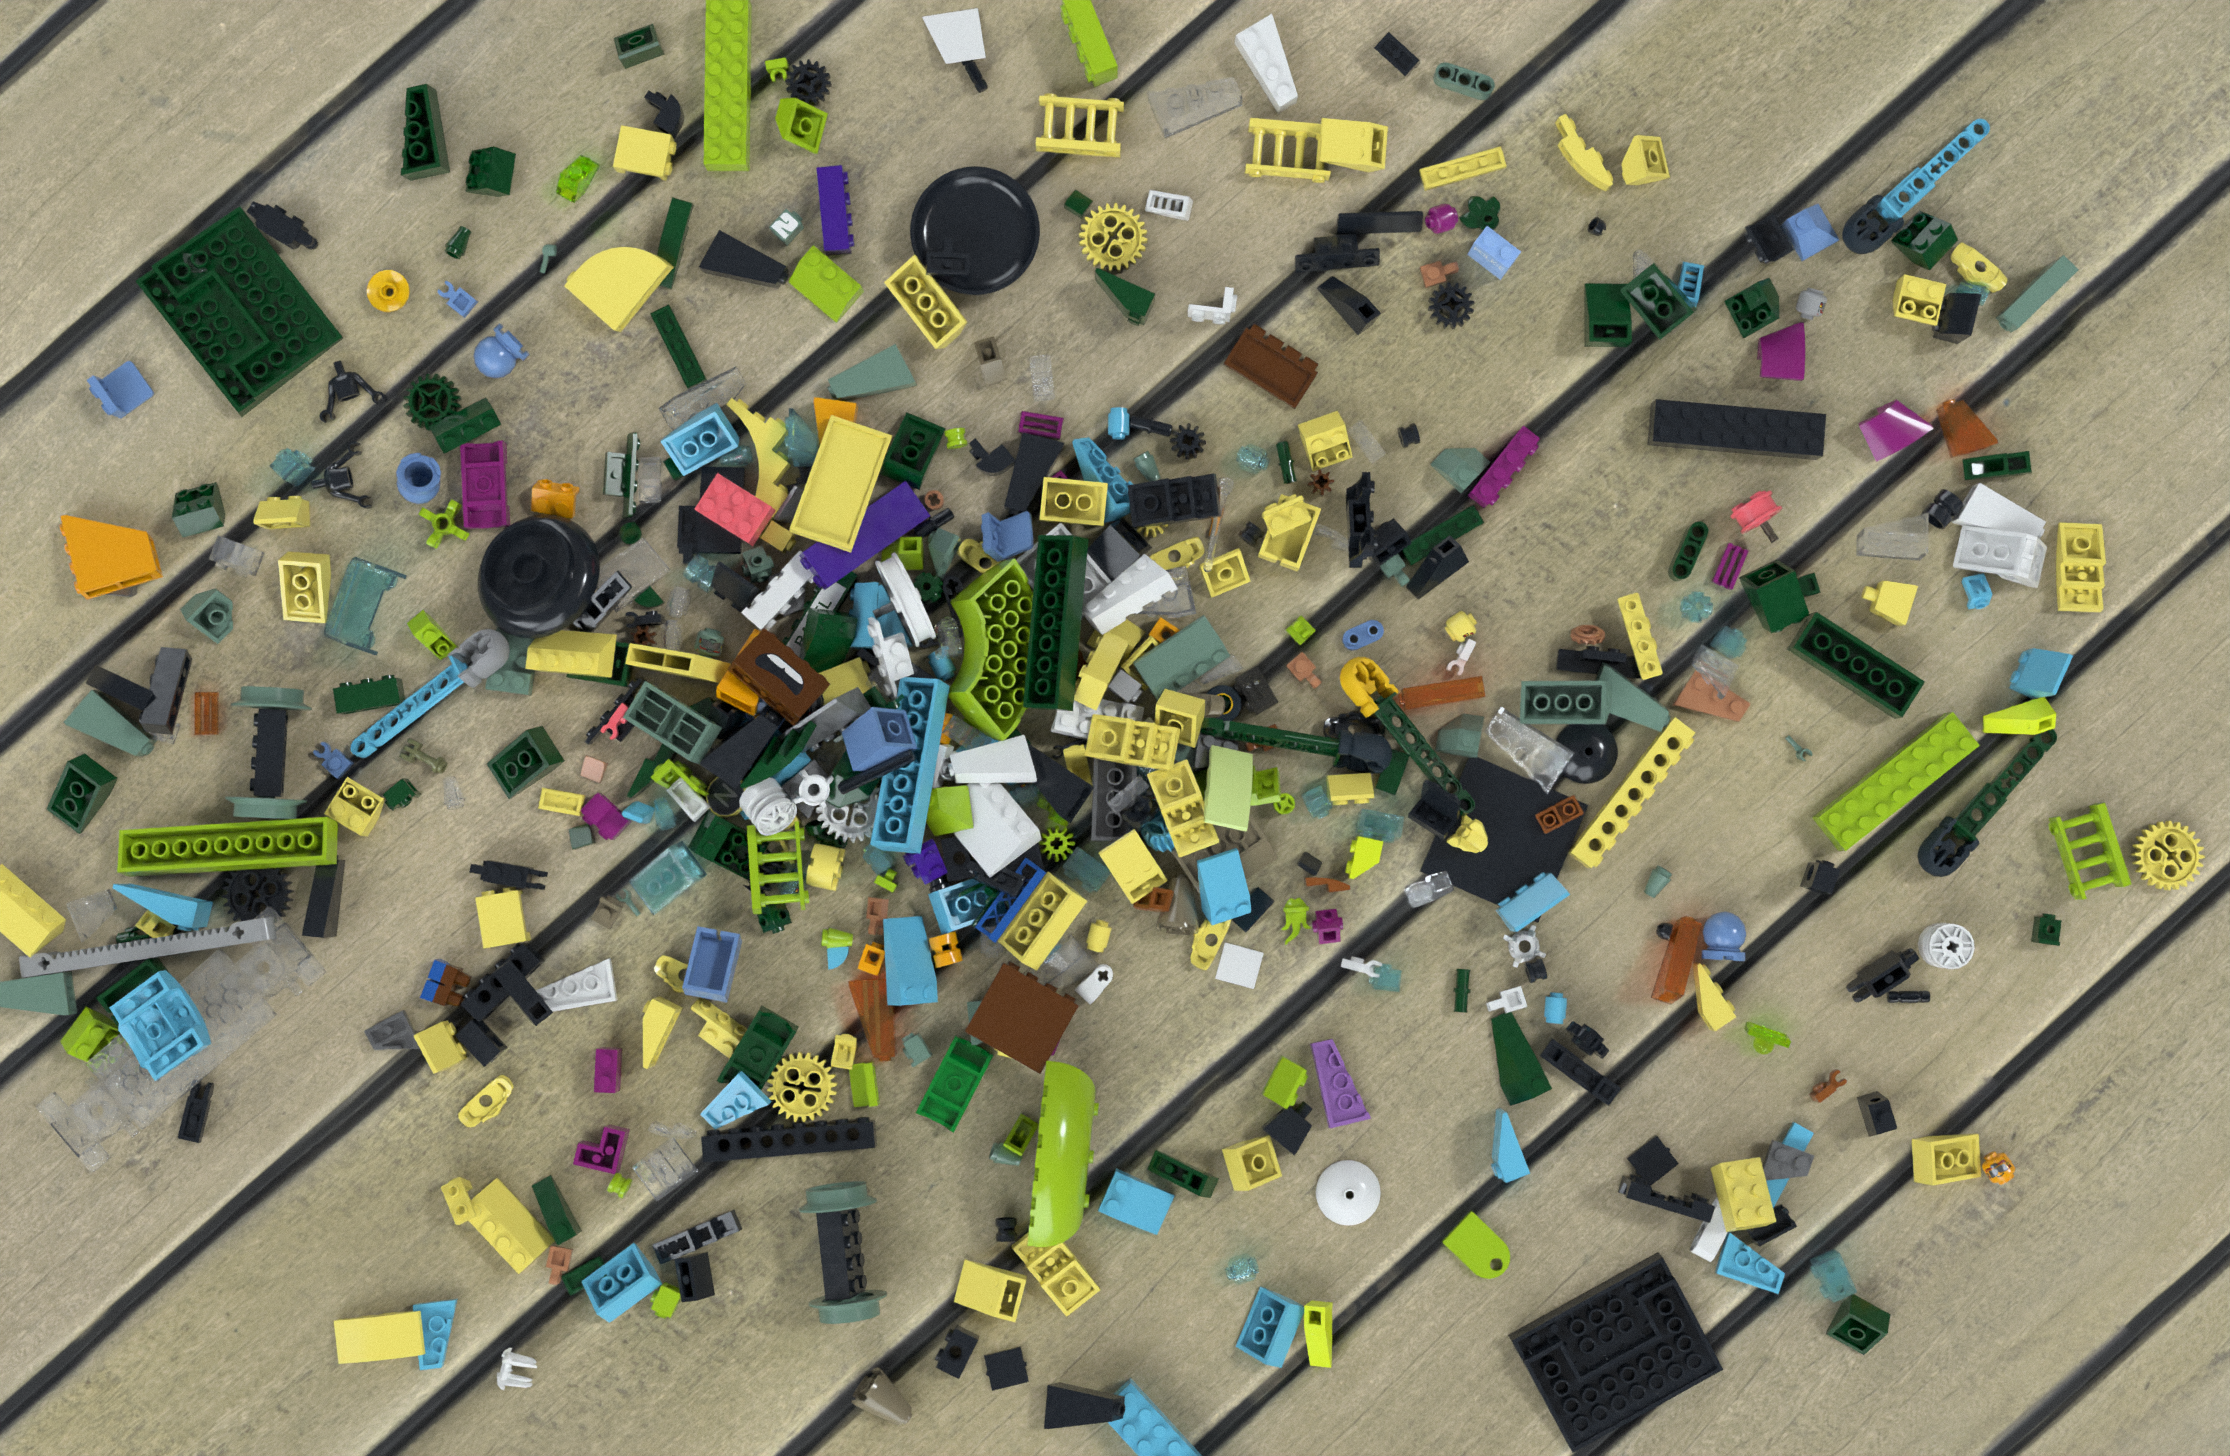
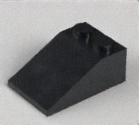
M719 561L717 563L711 587L715 589L714 594L722 600H725L727 597L733 602L731 606L740 613L746 607L749 609L754 598L762 591Z

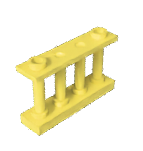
M1051 93L1039 96L1040 106H1045L1043 135L1041 138L1036 137V151L1120 158L1121 143L1115 141L1117 112H1124V102L1117 98L1093 100L1057 97L1056 94ZM1054 107L1066 108L1065 135L1062 139H1054L1052 136ZM1075 108L1088 109L1086 137L1083 141L1073 138ZM1096 110L1109 111L1107 139L1104 142H1096L1094 139Z
M1250 118L1248 132H1253L1255 137L1252 164H1246V174H1249L1251 177L1269 175L1312 179L1316 183H1324L1325 180L1329 181L1331 171L1324 170V162L1318 161L1321 124ZM1265 134H1274L1276 137L1273 166L1261 165L1262 142ZM1286 135L1295 136L1297 139L1294 168L1282 167L1283 144ZM1307 137L1316 138L1318 141L1315 170L1303 169L1304 147Z

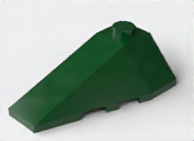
M1504 1012L1491 1018L1500 1087L1509 1105L1512 1106L1533 1099L1551 1090L1552 1087L1513 1013Z

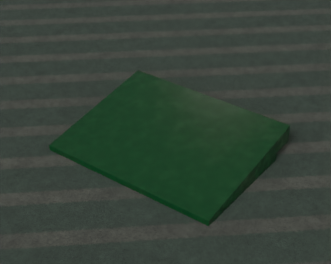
M240 206L153 264L151 271L135 281L241 417L343 339L342 335Z

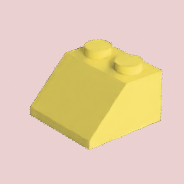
M288 496V500H280V497H268L267 501L259 502L254 517V524L266 529L310 527L309 501L302 499V496Z
M1164 689L1156 703L1155 724L1181 729L1178 743L1195 748L1205 715V700Z
M448 1020L413 1035L433 1074L444 1071L467 1059V1049L458 1041L455 1036L457 1030Z
M1270 1135L1242 1141L1222 1149L1234 1191H1249L1282 1176Z

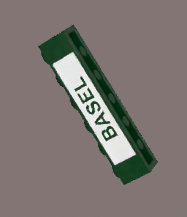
M850 572L825 591L822 587L816 586L813 591L815 596L812 601L808 600L802 609L804 612L800 620L797 618L791 626L792 633L789 638L785 637L782 643L785 646H789L799 657L809 608L839 611L850 594L851 588L855 586L860 577L854 572Z

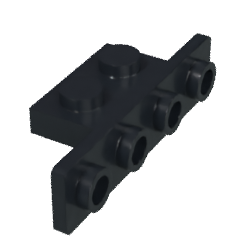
M1356 234L1314 238L1315 253L1295 255V272L1378 266L1380 249H1358Z
M1586 646V649L1581 651L1558 650L1557 670L1598 674L1602 662H1605L1627 678H1641L1635 657L1620 653V649L1608 648L1606 652L1599 651V647Z
M644 677L634 678L630 682L628 692L625 695H619L614 701L616 706L611 711L607 710L601 716L600 720L602 722L598 727L593 726L586 734L588 738L585 741L588 745L592 744L602 733L601 728L610 721L609 719L621 703L631 705L635 698V693L647 679ZM629 721L618 725L619 733L616 739L622 742L635 725ZM608 728L607 731L612 735V729Z

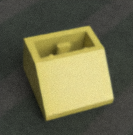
M1904 274L1896 282L1892 300L1894 316L1937 326L1946 284Z
M1338 411L1298 424L1301 441L1312 471L1353 458L1346 426Z
M1371 773L1326 776L1328 802L1333 801V805H1346L1348 800H1354V804L1369 803V799L1374 798Z
M347 777L324 814L360 836L368 837L380 817L385 799Z

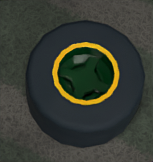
M1218 685L1206 693L1224 698V713L1216 719L1233 721L1238 716L1241 709V698L1232 687Z

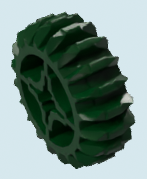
M436 373L433 378L430 374H426L425 380L423 377L418 376V384L411 381V385L414 387L413 389L406 388L410 395L403 398L409 401V403H405L403 406L405 409H410L406 412V415L412 417L411 422L414 424L418 423V427L421 429L425 426L428 431H431L428 426L456 413V409L462 408V405L457 403L462 400V397L456 395L459 393V389L457 387L453 388L455 383L452 381L448 382V378L445 376L440 378V375ZM429 387H441L439 390L436 389L433 393H428L425 391ZM446 395H447V396H448V404H447V407H446V409H445V408L443 407V401L446 399ZM419 396H421L422 404L419 406L420 409L418 410V399ZM427 396L431 399H434V401L436 402L435 405H437L438 408L431 405L430 400L427 398ZM435 411L440 414L435 418H424L427 414L430 415Z

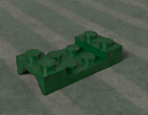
M761 1005L721 1071L717 1082L730 1083L742 1071L762 1090L799 1026Z

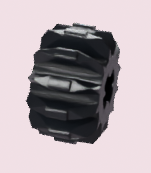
M1190 423L1187 424V430H1184V427L1179 425L1180 433L1173 430L1172 434L1176 438L1170 439V443L1176 444L1171 450L1176 451L1179 449L1177 453L1178 458L1185 453V460L1189 459L1190 453L1194 459L1197 458L1196 451L1199 453L1204 451L1199 445H1206V441L1201 440L1205 435L1204 432L1197 434L1198 426L1190 430ZM1186 437L1188 440H1193L1191 446L1183 444Z

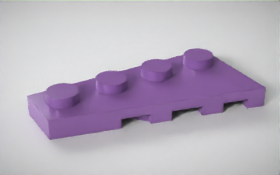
M1333 1039L1310 1043L1328 1128L1371 1119L1363 1105L1360 1094H1358L1351 1076L1344 1066V1062Z

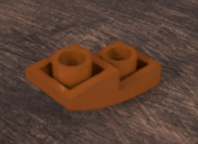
M1573 794L1537 813L1535 816L1546 834L1583 815L1584 812Z

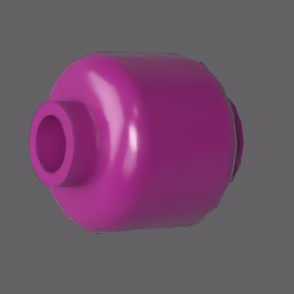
M1447 203L1431 207L1425 217L1427 228L1431 229L1435 234L1453 230L1458 222L1456 209Z

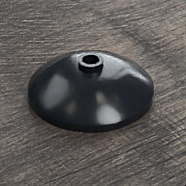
M1569 724L1558 734L1554 743L1553 756L1557 768L1566 778L1576 783L1590 784L1598 782L1610 774L1617 761L1618 748L1613 734L1602 724ZM1587 747H1589L1592 750L1591 755L1585 754V749Z

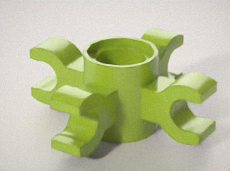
M451 499L445 513L437 515L422 507L418 515L431 521L434 528L426 544L437 549L443 536L450 534L464 541L467 540L470 534L457 527L454 517L462 507L460 503ZM447 519L448 526L445 529H441V521Z

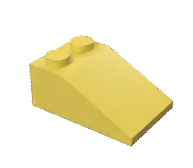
M1044 477L1040 521L1104 526L1108 483Z
M287 552L278 560L283 620L326 623L331 581L330 555Z
M660 996L653 998L651 1001L648 1000L642 1011L645 1013L643 1017V1067L646 1069L655 1066L683 1007Z
M1979 1134L1927 1136L1912 1139L1914 1182L1939 1185L1981 1177Z

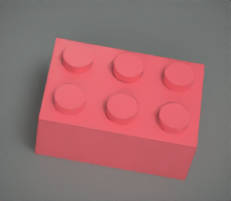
M718 473L695 507L697 512L751 546H754L776 511L770 505Z

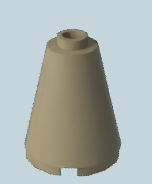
M1175 875V878H1171L1168 886L1169 890L1174 891L1169 912H1160L1156 923V930L1161 932V928H1164L1166 933L1176 935H1190V931L1194 930V933L1197 934L1199 932L1193 884L1187 875Z
M878 1367L874 1368L871 1371L874 1374L870 1378L865 1376L857 1386L853 1397L856 1399L851 1400V1402L855 1406L896 1425L906 1424L912 1417V1407L884 1371Z

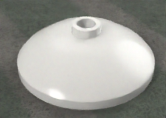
M1342 1160L1331 1164L1322 1172L1316 1185V1199L1321 1211L1331 1221L1341 1225H1356L1364 1222L1372 1216L1380 1201L1381 1192L1378 1179L1371 1169L1357 1161ZM1352 1191L1353 1197L1346 1198V1192Z

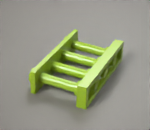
M2105 802L2089 805L2090 811L2088 814L2062 821L2060 816L2049 817V830L2055 837L2070 883L2068 885L2069 892L2076 900L2087 899L2085 891L2109 883L2115 884V887L2132 885ZM2091 821L2095 823L2096 834L2068 842L2065 829ZM2096 842L2102 844L2104 851L2101 855L2075 862L2071 850ZM2104 862L2108 864L2110 869L2109 875L2081 882L2078 870Z
M799 821L794 822L795 831L778 832L768 836L762 835L757 831L755 825H747L753 914H762V907H766L767 904L800 902L801 910H806L805 903H809V892L804 890L801 841H805L804 828H800ZM796 839V851L770 854L758 852V844H762V842ZM797 860L798 872L770 875L759 873V865H763V863ZM799 881V893L771 896L761 894L760 886H764L766 883Z

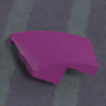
M1799 322L1759 338L1757 360H1761L1759 377L1795 381L1804 380V322Z
M1897 399L1876 408L1877 415L1858 423L1876 462L1905 448L1933 429L1931 423L1926 422Z

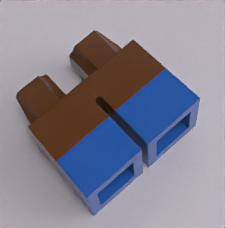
M435 959L428 975L430 979L426 980L420 998L443 1006H461L464 995L455 992L457 985L468 987L472 976L463 972L464 968L449 964L442 959Z

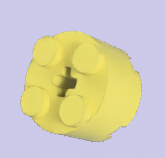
M815 843L810 856L812 858L811 863L808 865L806 884L836 891L839 882L838 878L841 879L843 873L841 862L844 861L846 849Z

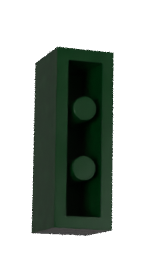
M485 397L428 427L445 454L502 424Z
M385 675L379 681L369 678L360 680L361 684L353 685L352 682L340 683V687L333 688L336 713L345 715L400 705L405 701L402 679L395 678V675Z

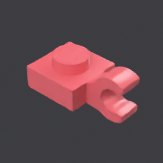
M621 703L609 719L610 721L601 728L602 733H605L608 728L612 729L611 740L618 736V725L627 722L623 718L629 708L627 703Z

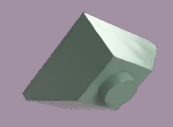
M1476 448L1444 449L1430 465L1462 493L1489 465L1490 461Z
M938 528L936 532L932 531L927 542L930 543L928 547L937 576L943 579L962 541L959 536Z
M216 588L195 594L180 609L186 621L217 644L233 630V602Z
M1463 713L1438 730L1435 752L1478 758L1484 716Z

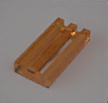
M195 692V735H219V692ZM210 696H211V730H210ZM202 697H204V730H202Z

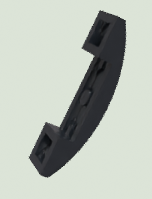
M1551 1038L1539 1055L1608 1106L1621 1090L1619 1086L1597 1072L1553 1038Z

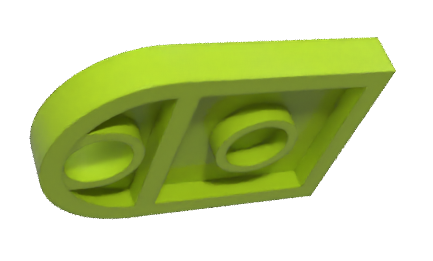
M1472 1211L1442 1240V1243L1479 1277L1485 1279L1496 1278L1502 1275L1509 1266L1510 1252L1507 1245ZM1494 1258H1499L1502 1262L1501 1267L1497 1270L1490 1267V1262Z

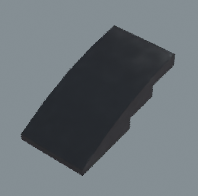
M702 467L700 499L717 473L744 489V467ZM699 513L698 553L741 554L742 539Z
M1214 473L1195 477L1166 478L1127 485L1133 528L1221 517L1217 477Z

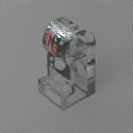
M943 617L934 626V632L938 637L940 647L935 651L936 660L957 658L962 654L956 621L952 617Z

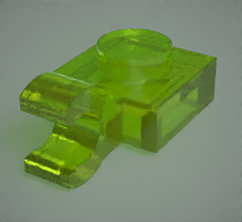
M1040 798L1036 806L1050 812L1047 818L1067 827L1069 822L1061 818L1049 802Z

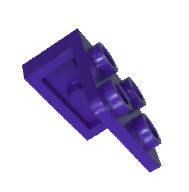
M933 839L922 844L920 854L905 852V855H903L907 866L912 865L911 870L915 878H921L925 885L948 873Z

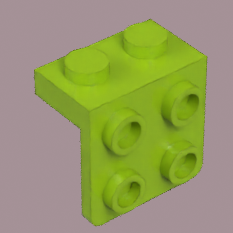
M668 759L664 764L658 765L651 776L657 784L665 788H669L681 777L694 791L704 796L709 794L705 790L707 785L701 779L691 775L693 771L679 760L674 762Z

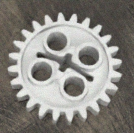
M880 788L874 789L867 804L860 802L853 804L849 826L846 825L849 805L837 808L824 801L827 806L825 809L821 807L816 808V813H822L817 819L818 821H824L821 828L829 827L827 834L836 833L835 840L839 836H843V842H846L848 837L851 838L852 843L855 842L856 837L863 841L864 834L870 838L879 798L877 794ZM833 813H841L844 819L836 820L833 817ZM860 816L864 819L865 823L857 824L854 818Z

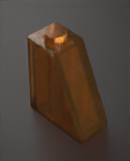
M1955 399L1942 402L1943 406L1936 409L1950 458L1998 444L1997 438L1964 400L1956 402Z

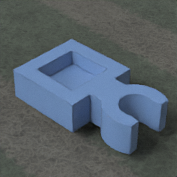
M445 281L444 283L449 287V291L443 293L441 290H438V294L445 299L450 298L446 304L466 318L478 301L460 287L455 292V287L450 282Z
M321 742L320 744L324 746L325 751L321 754L318 750H314V755L324 758L325 761L321 765L335 778L340 779L353 765V762L339 749H335L332 752L331 746L327 742Z

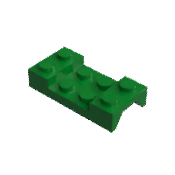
M955 1035L916 1114L927 1117L954 1133L994 1054L977 1045H971L970 1041Z

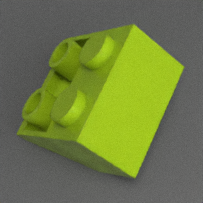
M85 1007L60 1042L67 1054L104 1069L123 1044L125 1038L118 1031V1026L114 1021L100 1012Z
M1281 1055L1262 1091V1095L1288 1109L1289 1105L1293 1106L1297 1100L1298 1094L1296 1091L1298 1087H1303L1308 1078L1307 1070L1305 1067Z

